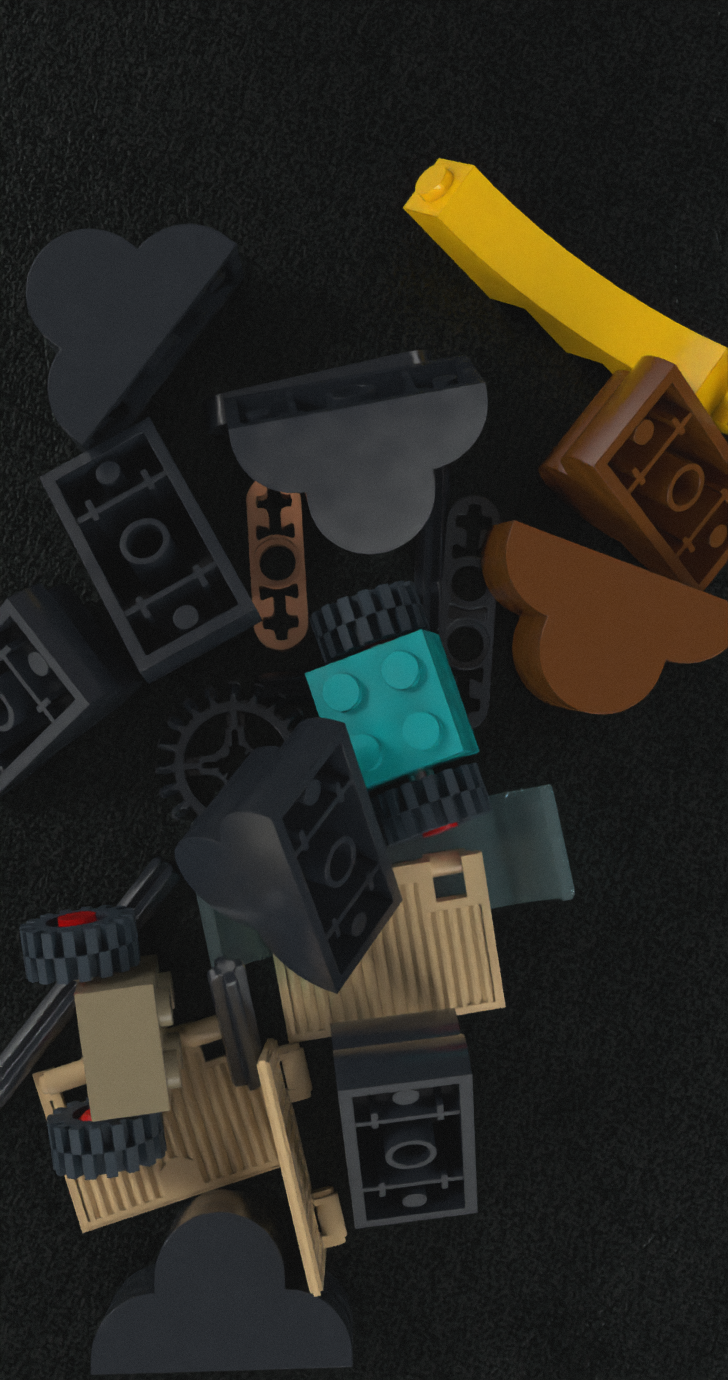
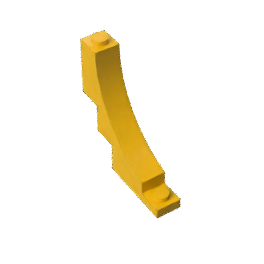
M439 158L433 166L423 172L416 183L415 192L403 209L489 298L526 309L566 352L602 363L612 374L617 370L631 371L641 357L646 355L656 356L676 364L719 431L728 435L727 347L657 312L591 269L518 210L474 165Z

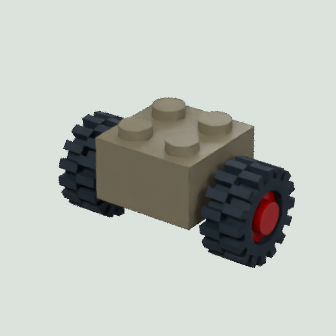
M102 905L98 908H92V906L81 907L80 910L71 911V909L61 910L59 914L48 913L41 915V919H30L26 921V924H21L19 929L26 979H29L32 983L39 981L40 984L46 985L57 981V984H69L72 980L78 981L74 998L88 1097H86L85 1102L75 1100L67 1103V1108L58 1107L53 1111V1114L47 1117L53 1169L56 1170V1174L59 1176L67 1174V1179L76 1180L84 1175L85 1180H96L99 1175L107 1174V1178L118 1177V1172L127 1171L129 1174L140 1171L139 1165L150 1167L156 1163V1159H162L166 1155L167 1147L162 1112L170 1111L172 1089L182 1088L181 1069H183V1055L179 1032L168 1033L167 1026L174 1025L173 1009H175V996L171 971L160 972L157 954L140 956L135 912L131 907Z

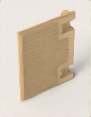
M458 848L422 854V858H417L413 861L391 864L403 900L338 994L320 988L303 979L285 966L273 954L289 1044L332 1037L330 1023L455 1008L456 1015L506 1007L482 850L471 851V849ZM458 873L463 874L465 894L436 898L434 877Z
M216 1015L195 1022L191 1020L167 1028L168 1033L179 1032L183 1069H181L182 1088L172 1089L170 1111L162 1112L167 1147L166 1155L162 1159H156V1163L150 1167L139 1165L140 1171L130 1174L127 1171L118 1172V1177L107 1178V1174L99 1175L96 1180H85V1176L82 1175L74 1180L67 1179V1174L64 1175L82 1233L280 1167L262 1087L260 1086L253 1091H250L247 1085L236 1087L231 1080L226 1054L207 1061L205 1059L201 1045L222 1039ZM83 1057L80 1060L56 1068L53 1066L32 1074L46 1120L48 1115L53 1114V1111L58 1107L67 1108L63 1091L86 1084Z
M273 1037L267 1039L257 1062V1070L310 1294L313 1293L314 1297L321 1296V1291H323L326 1248L345 1243L347 1230L338 1192L334 1191L333 1186L313 1190L292 1105V1102L312 1097L311 1091L313 1086L304 1048L300 1047L299 1042L279 1046L278 1041L274 1040ZM280 1061L282 1062V1066H283V1070H284V1075H285V1079H286V1083H287V1087H288V1088H285V1084H284V1080H283V1076H282V1072H281V1067H280ZM315 1206L321 1227V1232H319L317 1225V1220L314 1212Z

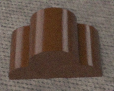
M643 356L631 371L617 370L541 463L538 471L546 485L569 508L598 530L621 542L651 572L704 591L728 561V443L676 364L656 356Z
M515 520L488 526L481 548L483 578L494 598L507 610L520 616L512 642L514 665L525 687L543 702L556 707L591 714L621 712L636 705L649 694L658 681L665 662L697 663L713 658L728 648L727 600Z

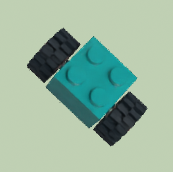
M403 580L396 581L391 585H388V583L378 585L375 589H365L357 592V595L340 598L337 600V603L327 604L321 607V610L312 613L309 620L326 666L305 673L319 717L337 720L346 724L367 792L406 778L409 779V782L400 785L401 787L390 789L371 799L386 846H396L421 837H430L493 812L494 810L477 763L461 765L454 769L451 768L434 774V768L480 751L440 636L429 630L430 626L415 583L410 580L406 582Z

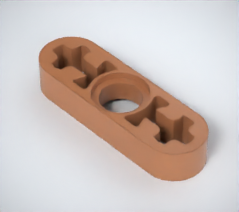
M255 481L247 493L246 506L252 602L263 621L254 626V631L261 643L267 648L277 652H287L297 648L305 640L309 630L302 501L300 493L280 492L282 498L292 499L291 506L281 509V528L284 531L294 527V538L275 534L258 540L257 532L259 529L270 532V517L267 509L257 508L258 501L267 499L269 488ZM284 547L292 552L296 564L293 573L288 578L276 581L267 578L262 573L260 561L268 549ZM298 587V598L285 596L288 616L298 618L299 625L288 630V639L277 640L274 630L264 628L265 620L273 619L275 616V601L273 597L261 600V590L284 592Z

